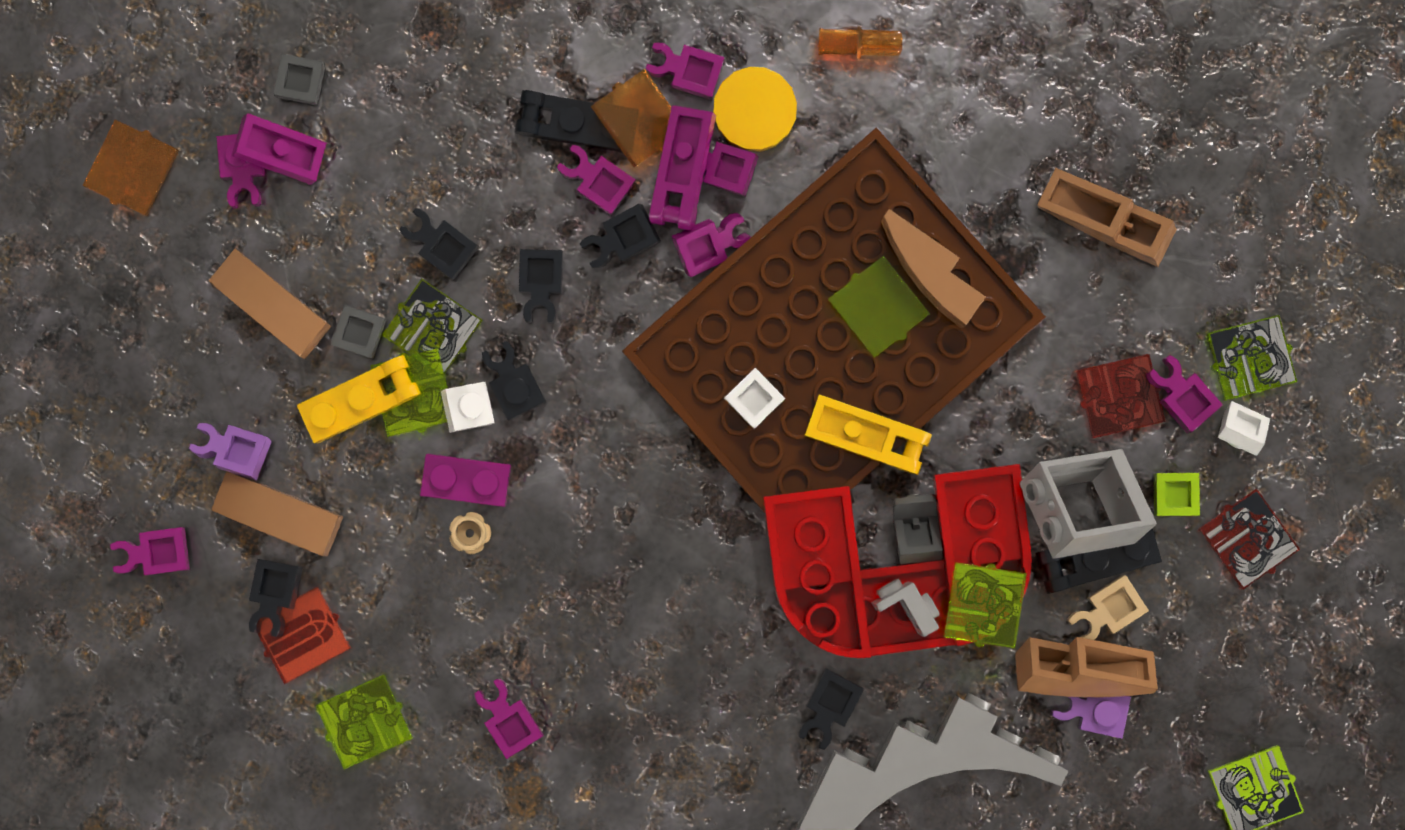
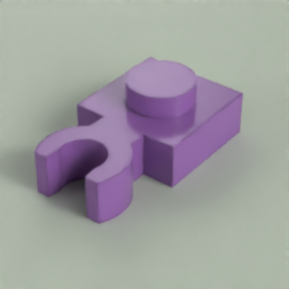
M207 423L198 424L197 429L209 435L210 440L202 447L190 444L189 449L195 455L204 459L212 458L216 455L213 465L218 469L257 480L272 442L268 437L228 425L225 435L222 436L212 425Z
M1131 696L1084 697V699L1068 697L1070 706L1066 711L1051 710L1050 715L1059 720L1065 721L1079 716L1078 729L1123 739Z

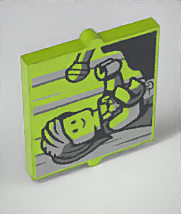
M1279 745L1208 770L1218 798L1216 807L1222 809L1230 830H1258L1304 812L1293 784L1296 781V777L1289 773Z

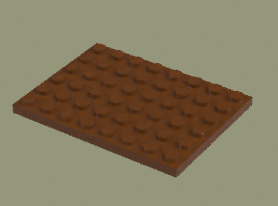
M876 127L624 348L622 353L765 513L764 496L849 486L851 490L881 464V462L804 436L819 394L920 429L1045 319L1046 316ZM889 209L960 257L951 273L986 296L963 329L942 314L921 293L902 267L881 223ZM754 368L785 398L755 429L724 399ZM896 436L891 451L897 450L907 440Z

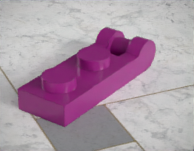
M672 105L650 208V223L665 225L666 222L678 224L679 229L690 231L694 228L697 220L698 200L716 115L713 112ZM670 193L683 195L680 207L669 205Z

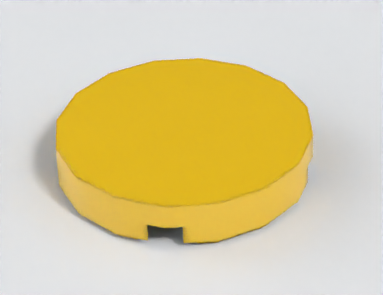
M747 67L733 72L721 83L714 97L713 113L716 115L715 123L718 132L729 144L743 150L762 152L776 147L788 137L796 121L797 101L792 87L780 74L768 68Z

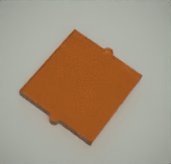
M645 69L623 84L617 82L613 85L612 92L591 106L633 167H636L655 152L658 154L662 153L671 112L670 104Z
M114 120L83 186L109 198L112 205L117 206L120 203L147 216L179 150L153 138L152 133L148 130L141 132Z

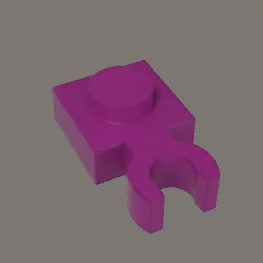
M658 42L653 43L652 51L664 55L666 61L659 67L647 64L645 69L649 75L657 78L668 74L673 75L672 88L712 100L724 63L723 56L687 45L683 46L681 56L673 54L668 45Z
M238 134L216 136L220 178L222 180H233V184L227 192L228 204L233 209L238 208L239 194L243 191H249L251 193L252 205L255 207L260 206L262 195L260 190L253 184V178L264 177V168L232 156Z
M716 142L713 153H708L705 167L706 174L703 182L706 185L746 197L759 156L749 151Z
M572 145L570 152L579 157L580 164L574 169H569L559 163L557 166L558 171L567 179L579 178L583 182L578 187L577 192L613 216L635 185L636 179L603 156H600L595 165L591 164L586 152L581 147Z
M738 213L729 214L721 221L720 226L717 228L712 220L707 219L696 224L691 231L683 230L671 236L684 271L689 277H693L721 264L727 259L725 248L729 246L739 248L751 238L746 233H742L737 237L732 236L733 228L744 222L743 216Z
M1169 355L1162 359L1169 369L1167 379L1160 377L1154 369L1146 373V377L1154 387L1166 390L1168 395L1160 403L1182 429L1189 434L1223 404L1196 373L1190 374L1184 379L1181 375V364L1175 357Z
M185 527L139 533V546L129 541H116L110 544L111 550L124 549L129 555L126 564L113 567V572L115 573L132 572L139 564H143L144 575L190 570Z
M497 678L493 681L499 690V696L496 700L490 701L486 699L481 690L475 692L474 695L476 702L482 708L491 710L494 717L484 722L505 758L508 759L543 737L544 734L522 699L510 705L507 700L508 687L502 679Z

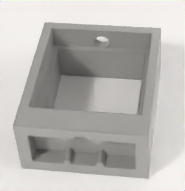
M1123 449L1039 462L1019 483L1023 490L1024 499L1030 506L1040 529L1041 537L1046 543L1053 559L1135 544L1157 524ZM1092 481L1112 526L1076 532L1057 487Z

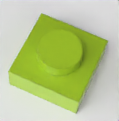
M1199 473L1153 474L1154 516H1200Z

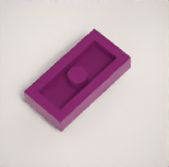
M247 113L242 117L232 156L311 185L317 180L327 142Z
M426 454L420 496L506 507L511 465Z

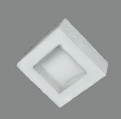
M756 368L724 398L753 429L785 400L778 390Z
M486 382L448 388L441 391L450 433L488 426L494 423Z
M1231 401L1224 412L1218 438L1228 442L1235 448L1243 449L1257 456L1265 445L1270 418Z

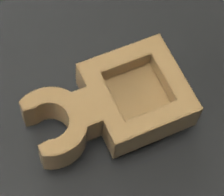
M1122 575L1087 597L1094 607L1089 612L1076 611L1067 618V622L1069 625H1073L1077 621L1085 619L1089 623V631L1081 636V638L1095 640L1100 633V627L1105 625L1110 634H1114L1149 610L1128 577Z

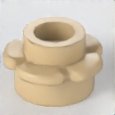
M468 512L466 516L459 515L450 524L451 535L449 539L452 546L458 551L464 550L467 554H477L484 549V544L490 540V526L484 523V518L478 513ZM468 529L474 531V535L470 538L466 536Z

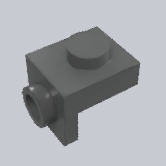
M911 494L895 498L893 500V525L900 565L943 560V548L937 520L936 496L934 494Z

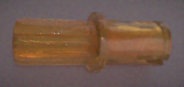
M857 25V30L819 28L818 55H856V59L861 60V55L899 56L902 52L903 38L900 31L862 30V25Z

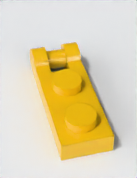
M401 355L388 360L368 372L297 404V408L313 443L318 444L420 396L421 392L417 383L411 382L406 371L409 365L405 356ZM391 377L396 390L387 395L381 381Z
M819 394L804 436L918 475L922 466V462L919 461L924 446L928 447L932 434ZM896 436L907 440L903 455L891 451Z

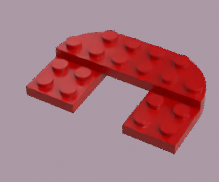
M1020 464L933 475L943 548V560L860 570L849 486L764 496L763 502L774 580L773 585L778 603L784 615L792 626L814 645L827 652L850 658H871V656L951 645L961 646L978 641L974 640L973 634H971L972 639H970L965 631L947 629L948 623L965 626L968 622H975L978 628H980L982 622L988 618V616L950 611V606L988 612L985 608V602L981 605L975 603L965 604L958 600L956 596L957 591H953L957 590L956 587L959 580H955L957 564L1023 574L1019 600L1021 603L1030 580L1032 557L1025 499L1019 484L1022 481ZM896 579H899L902 584L907 581L913 582L920 595L928 593L936 605L940 615L934 619L939 629L925 637L918 635L899 601L881 612L876 611L871 602L880 598L876 591ZM975 585L971 589L967 600L982 603L984 598V601H987L990 591L986 592L987 588ZM996 588L995 592L1002 597V600L1006 599L1005 592ZM989 598L988 604L991 605L992 600ZM1004 603L995 609L996 614L1004 609ZM1003 612L1004 617L1009 614L1008 612ZM991 613L989 619L993 620L994 613ZM998 619L996 630L999 629L1001 624L1006 623L1004 622L1006 619ZM986 621L983 623L982 629H983V627H984V624H986V626H987V622H986ZM977 633L979 640L983 639V637L989 636Z

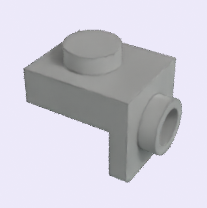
M896 579L876 591L880 598L871 602L876 611L881 612L899 601L918 635L925 637L939 629L934 619L940 615L936 605L928 593L921 596L913 582L907 581L902 584L899 579Z

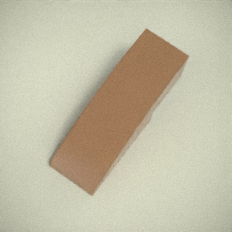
M1055 168L1037 204L1038 208L1059 220L1156 267H1159L1177 230L1173 220L1135 205L1130 198Z
M889 209L881 223L902 267L921 293L942 314L963 329L986 296L951 273L960 257Z
M236 248L209 279V282L303 359H306L332 327Z
M227 471L211 509L239 523L321 556L329 555L344 517Z
M1030 637L1015 653L1018 691L1066 697H1120L1153 694L1158 690L1155 658L1152 651L1076 637L1069 645Z

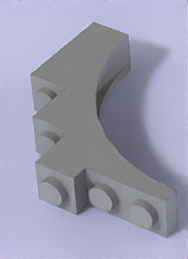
M970 693L967 694L965 700L954 696L933 741L927 739L931 731L907 720L904 727L896 723L893 724L872 768L866 766L869 758L846 747L843 754L833 750L795 830H854L871 811L897 792L928 778L956 771L998 769L1029 774L1062 786L1068 770L1058 765L1061 757L1039 746L1035 753H1032L1019 746L1023 738L999 727L996 734L992 733V728L998 717L988 712L991 703Z

